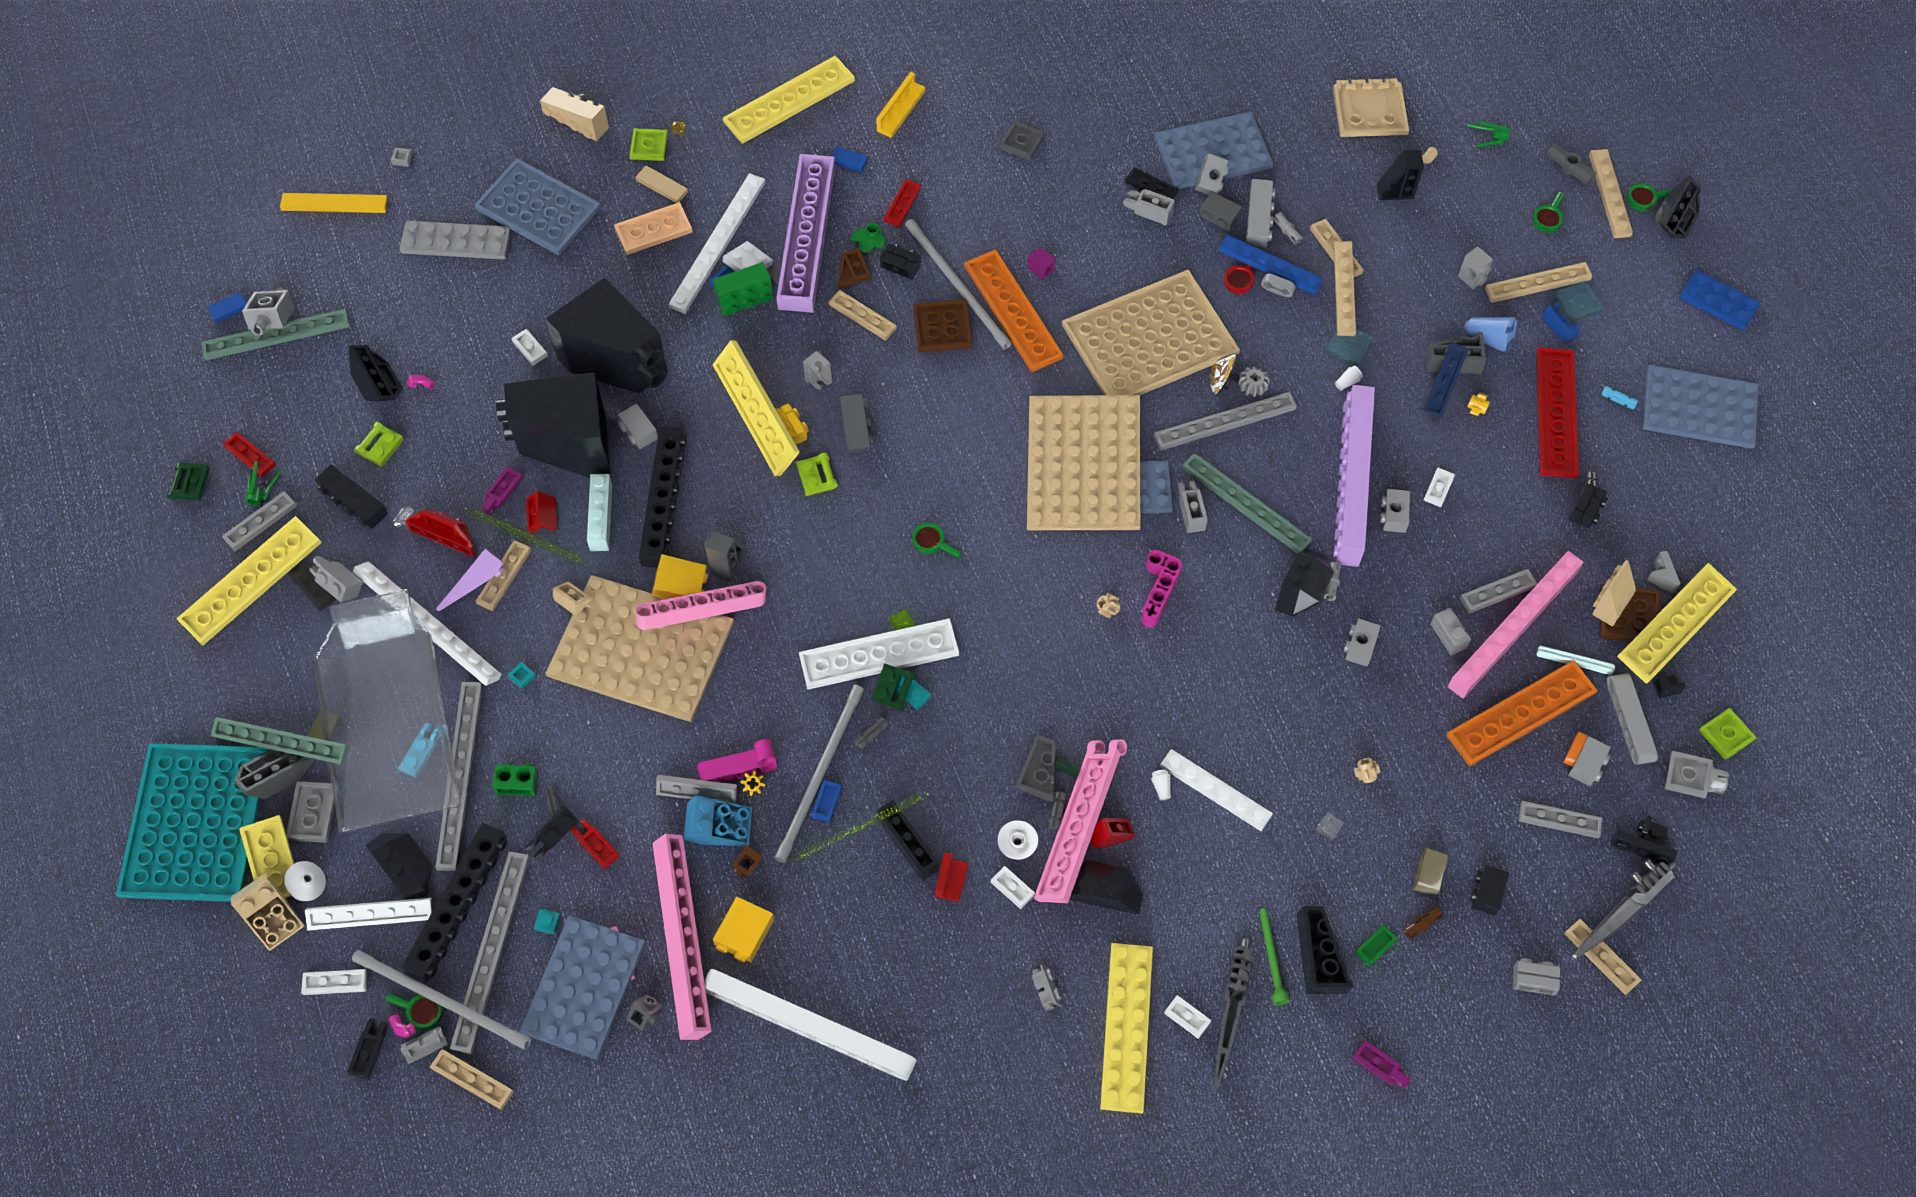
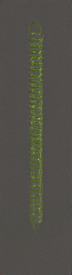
M472 511L470 515L476 517L477 513L475 512V515H473L474 512ZM481 515V518H479V519L485 521V519L487 518V516H486V517L484 516V519H482L483 516ZM536 540L534 544L540 546L541 542L539 541V544H537L538 541ZM567 553V557L564 556V558L571 560L572 556L570 555V558H568L569 554ZM575 554L572 560H573V562H576V563H577V560H578L577 558H576V561H574V559H575V557H576V554Z
M904 800V803H905L906 808H907V807H910V805H912V804L909 802V800H908V803H909V806H908V805L906 804L905 800ZM897 803V806H898V808H899V811H898L896 808H895V811L900 812V810L903 811V808H904V809H906V808L902 805V809H901V808L899 807L898 803ZM867 818L866 820L868 822V826L865 824L864 829H866V827H869L870 824ZM853 825V828H854V830H855V833H854L852 830H851V833L856 834V832H859V830H861V829L858 827V831H857V830L855 829L854 825ZM843 830V833H844V835H845V838H846V837H849V835H851V834L848 832V836H847V835L845 834L844 830ZM836 833V836H837V838H838V841H836L834 835H832L833 838H834L835 843H836V842H839L840 839H839L837 833Z

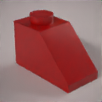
M1103 818L1096 823L1090 841L1094 848H1108L1136 837L1128 819Z

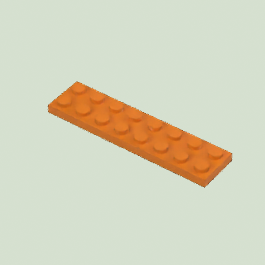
M996 249L964 262L967 272L1031 373L1063 359V353Z
M1573 660L1454 728L1446 736L1470 767L1592 697L1598 690Z

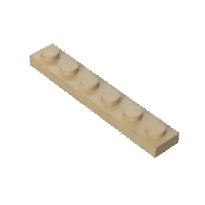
M1608 149L1591 150L1589 157L1593 170L1597 173L1596 180L1613 237H1631L1633 231Z
M1334 241L1337 336H1355L1352 241Z
M1586 262L1487 284L1485 290L1491 303L1589 281L1592 278V274Z

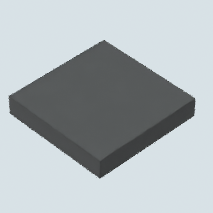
M1014 121L1000 143L999 149L1031 161L1045 137V132Z

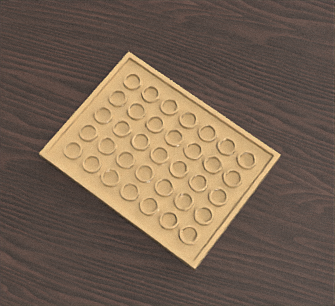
M1189 270L1062 320L1063 328L1104 395H1142L1212 366L1221 359L1240 353V349Z
M1140 395L1030 396L1027 530H1140Z
M591 575L583 591L591 597V601L578 615H572L545 673L546 676L692 722L732 629L734 619L723 615H716L642 630L636 625V608L641 604L665 599L651 596L652 593Z

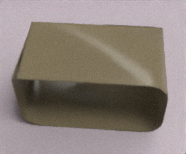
M1429 847L1425 848L1420 857L1413 886L1414 891L1433 897L1439 893L1448 855Z

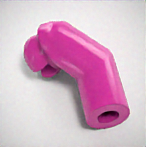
M410 375L408 377L407 385L409 387L415 388L417 383L422 384L429 390L435 387V382L425 375Z
M398 1014L389 1018L397 1036L409 1038L410 1035L415 1034L414 1025L412 1023L408 1025L403 1024Z

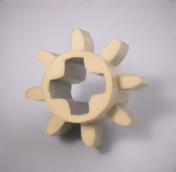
M1107 593L1106 596H1101L1097 601L1098 613L1107 618H1110L1111 615H1116L1120 610L1119 598L1110 593Z
M1371 758L1358 761V767L1354 768L1356 777L1364 783L1375 781L1377 774L1381 773L1379 764H1376V761H1372Z

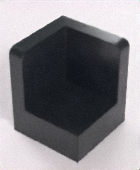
M1665 671L1657 673L1652 680L1659 698L1681 694L1686 688L1685 682L1678 683L1675 675L1667 676Z

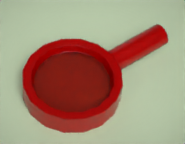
M1246 264L1245 266L1235 265L1230 267L1224 275L1226 289L1235 294H1244L1251 290L1254 284V274L1251 271L1252 266Z

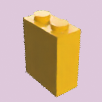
M662 554L651 596L670 599L705 592L702 589V584L707 582L708 573L705 572L707 565Z
M736 896L713 938L715 948L726 954L729 952L733 954L734 958L741 962L748 961L751 963L774 922L773 913Z

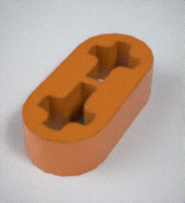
M1578 731L1563 763L1573 767L1588 735Z

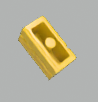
M790 404L777 408L776 411L794 443L797 445L806 441L808 427L805 422H800V415L797 409H792Z

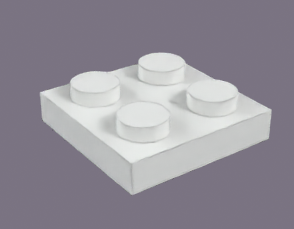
M748 241L723 256V262L735 271L761 262L764 263L767 269L773 263V259Z

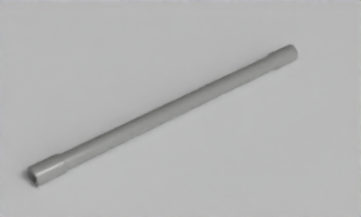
M913 219L908 220L905 226L909 232L919 241L961 296L966 299V302L989 329L1002 349L1009 348L1012 342L974 298L923 234L917 223Z
M853 685L833 734L787 834L774 857L779 862L786 863L799 829L852 713L860 701L864 689L859 685Z
M357 950L353 954L352 961L399 983L507 1039L510 1043L524 1050L529 1047L531 1038L516 1030H511L381 963L361 950Z

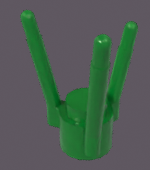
M1478 121V124L1481 125L1467 124V127L1493 131V138L1496 141L1477 144L1478 148L1496 144L1503 145V141H1508L1509 127Z
M255 461L253 473L248 476L245 501L251 505H260L261 501L266 502L267 495L282 470L279 469L263 494L262 489L255 486L258 461Z

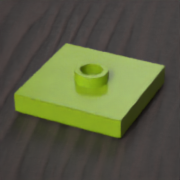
M634 128L629 155L630 159L664 161L668 130Z
M1728 708L1699 729V732L1725 761L1757 738L1731 708Z

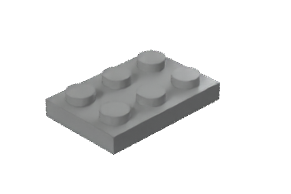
M297 781L286 832L288 841L328 843L339 787L337 783Z

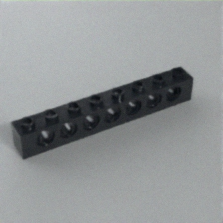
M659 428L639 552V561L641 566L658 567L661 555L669 556V551L666 549L667 544L671 543V533H669V530L673 528L674 524L672 511L676 510V500L674 498L675 495H678L679 491L677 479L681 478V468L679 465L683 463L684 453L682 447L686 445V436L683 435L682 428Z
M485 823L480 825L401 967L406 974L427 983L430 978L435 976L438 963L441 959L445 958L449 943L456 938L460 923L466 920L470 905L476 902L480 887H483L487 882L490 869H493L497 863V856L507 845V837L504 831ZM486 846H491L489 851L483 852ZM481 864L479 869L473 870L474 865ZM471 881L469 887L463 888L464 883ZM461 899L459 905L453 906L455 900ZM451 917L449 923L442 924L445 918ZM441 936L438 942H432L434 937ZM426 954H431L428 960L422 961Z

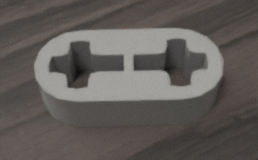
M1266 274L1261 282L1264 289L1283 297H1291L1296 289L1295 284L1291 281L1273 274Z

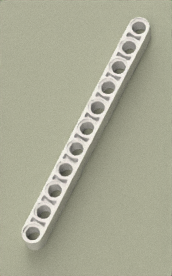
M710 969L704 980L707 994L902 1080L907 1081L917 1061L914 1057L717 970Z

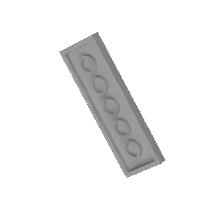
M406 221L400 252L403 254L506 260L511 229L506 226Z

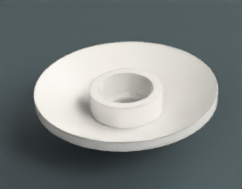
M1011 821L1005 824L998 834V846L1001 852L1011 859L1020 860L1031 856L1038 845L1036 830L1024 821ZM1020 840L1021 844L1015 845L1014 841Z
M301 861L293 864L286 871L284 885L287 892L293 898L299 901H312L318 898L324 891L326 879L323 871L316 864ZM304 876L309 877L310 882H306Z

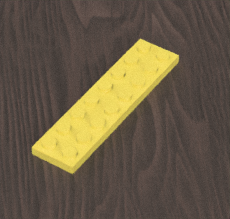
M835 55L723 117V122L743 144L853 83L855 77Z
M731 340L713 363V367L773 474L781 476L800 451L737 341Z
M295 516L183 612L177 620L202 646L205 645L322 542Z
M1707 563L1617 657L1647 684L1737 589Z
M1111 943L1100 1110L1142 1114L1144 1111L1153 947Z

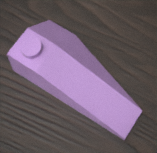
M485 548L436 610L444 609L490 580L494 575L498 577L504 569L502 567L504 562Z

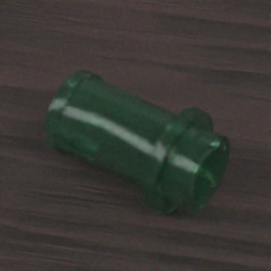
M1060 756L1054 767L1057 768V771L1061 770L1075 779L1081 767L1066 760V757Z

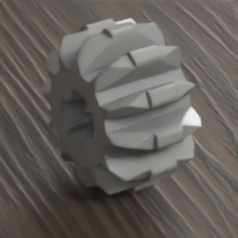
M1255 366L1252 367V370L1247 367L1245 372L1240 374L1238 384L1241 386V392L1246 391V396L1252 394L1253 397L1256 394L1262 396L1263 392L1268 390L1270 378H1268L1267 372H1262V367L1259 370Z

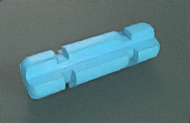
M1608 386L1604 387L1601 394L1606 398L1610 397V400L1618 404L1627 405V408L1634 410L1638 403L1636 399L1632 397L1630 399L1628 398L1629 396L1617 390L1613 391Z

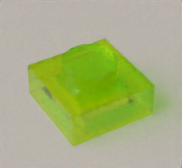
M906 609L889 617V622L895 631L915 626Z

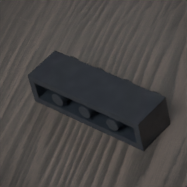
M330 464L315 478L318 485L317 490L324 496L326 494L330 496V500L335 505L343 506L344 511L348 515L356 516L357 521L361 525H367L373 529L388 515L384 504Z
M894 800L876 810L877 820L922 882L939 871V861Z

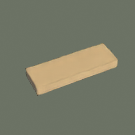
M645 166L636 176V181L675 203H679L688 193L686 187L648 166Z

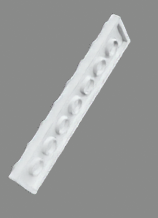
M950 618L799 652L807 690L880 674L884 663L902 669L959 656Z

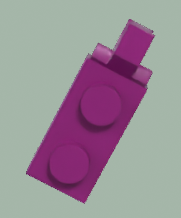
M506 467L485 493V503L482 505L483 512L491 515L496 508L499 509L522 481L523 475Z
M1366 1040L1363 1041L1352 1058L1392 1086L1397 1084L1405 1089L1411 1081L1410 1078L1402 1073L1404 1070L1400 1067L1399 1063Z

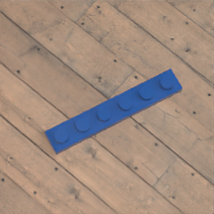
M1226 235L1219 249L1221 253L1265 273L1289 280L1296 287L1316 295L1323 280L1320 276L1230 235Z

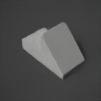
M1663 551L1655 559L1656 571H1652L1647 580L1670 593H1675L1680 585V581L1668 551Z

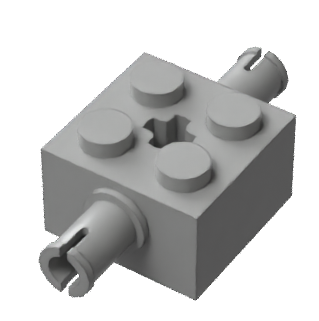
M280 287L276 288L275 291L254 292L242 313L248 329L258 336V334L262 335L265 329L283 328L295 308L289 291Z

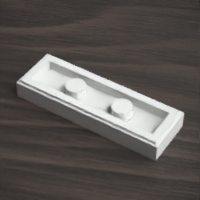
M366 969L306 972L303 973L301 993L303 995L365 992L368 971Z

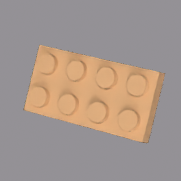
M680 202L614 224L626 255L693 233Z

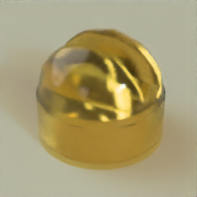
M675 121L670 129L676 135H683L686 126L682 121Z

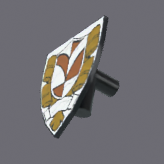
M1237 354L1221 359L1212 365L1210 386L1216 396L1222 389H1229L1231 379L1235 382L1239 381L1240 375L1233 372Z

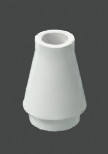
M1356 366L1349 367L1335 382V385L1342 391L1360 382L1363 375Z
M1167 770L1153 772L1151 780L1158 793L1159 800L1170 799V774H1168Z

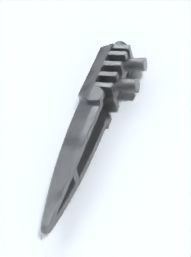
M1650 859L1646 860L1643 865L1649 870L1647 875L1641 877L1637 871L1630 875L1636 883L1635 887L1629 890L1632 896H1626L1589 934L1572 957L1578 958L1618 931L1639 913L1675 877L1672 872L1676 868L1675 864L1669 862L1666 865L1664 862L1654 865Z
M1242 939L1241 945L1235 947L1224 997V1001L1227 1002L1216 1062L1215 1090L1219 1087L1230 1055L1241 1006L1245 1005L1246 984L1249 979L1248 974L1251 970L1250 964L1253 960L1254 950L1249 948L1250 940Z

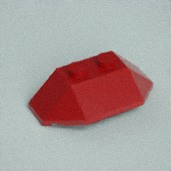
M422 510L405 520L409 531L475 558V548L467 525L463 520L453 519L444 512L439 513L434 510Z

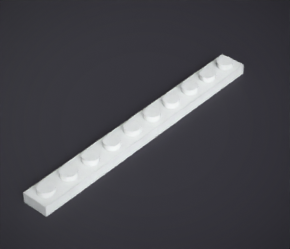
M751 173L748 174L671 299L669 308L686 314L765 185L764 178Z
M366 562L354 567L353 573L485 686L500 679V672L374 567V565Z

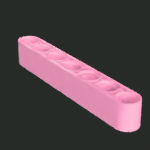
M754 581L641 604L636 608V625L642 630H648L760 607L766 602V585L763 582Z

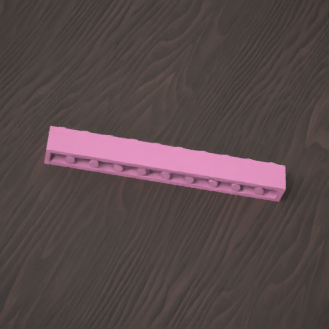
M1567 551L1452 677L1448 688L1464 699L1572 580L1584 562Z
M664 834L653 842V850L680 1040H698L712 1031L683 835Z

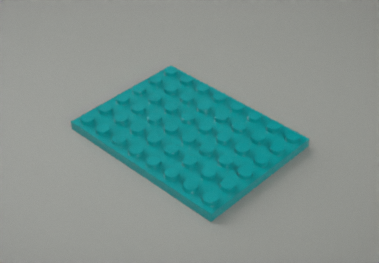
M149 743L116 896L118 898L231 902V897L244 888L248 867V858L239 828L256 823L261 799L246 795L234 784V780L241 765L270 750L262 747Z

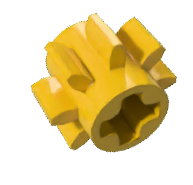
M1479 392L1478 396H1472L1467 406L1471 408V414L1476 416L1480 413L1485 414L1490 404V401L1486 400L1487 395Z
M756 771L753 772L752 776L745 773L746 781H740V783L746 786L742 791L744 792L748 789L750 796L753 795V791H757L760 794L761 790L759 787L765 786L760 781L763 775L757 777ZM752 778H755V782L759 783L754 789L751 788L750 784H747Z

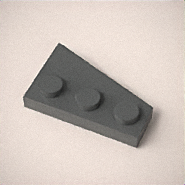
M1036 735L1016 784V789L1053 802L1054 740Z

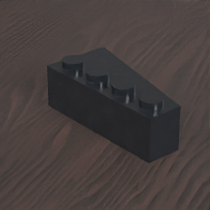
M1303 906L1296 915L1306 994H1347L1354 986L1347 975L1345 962L1342 961L1339 954L1340 949L1333 938V931L1324 907Z

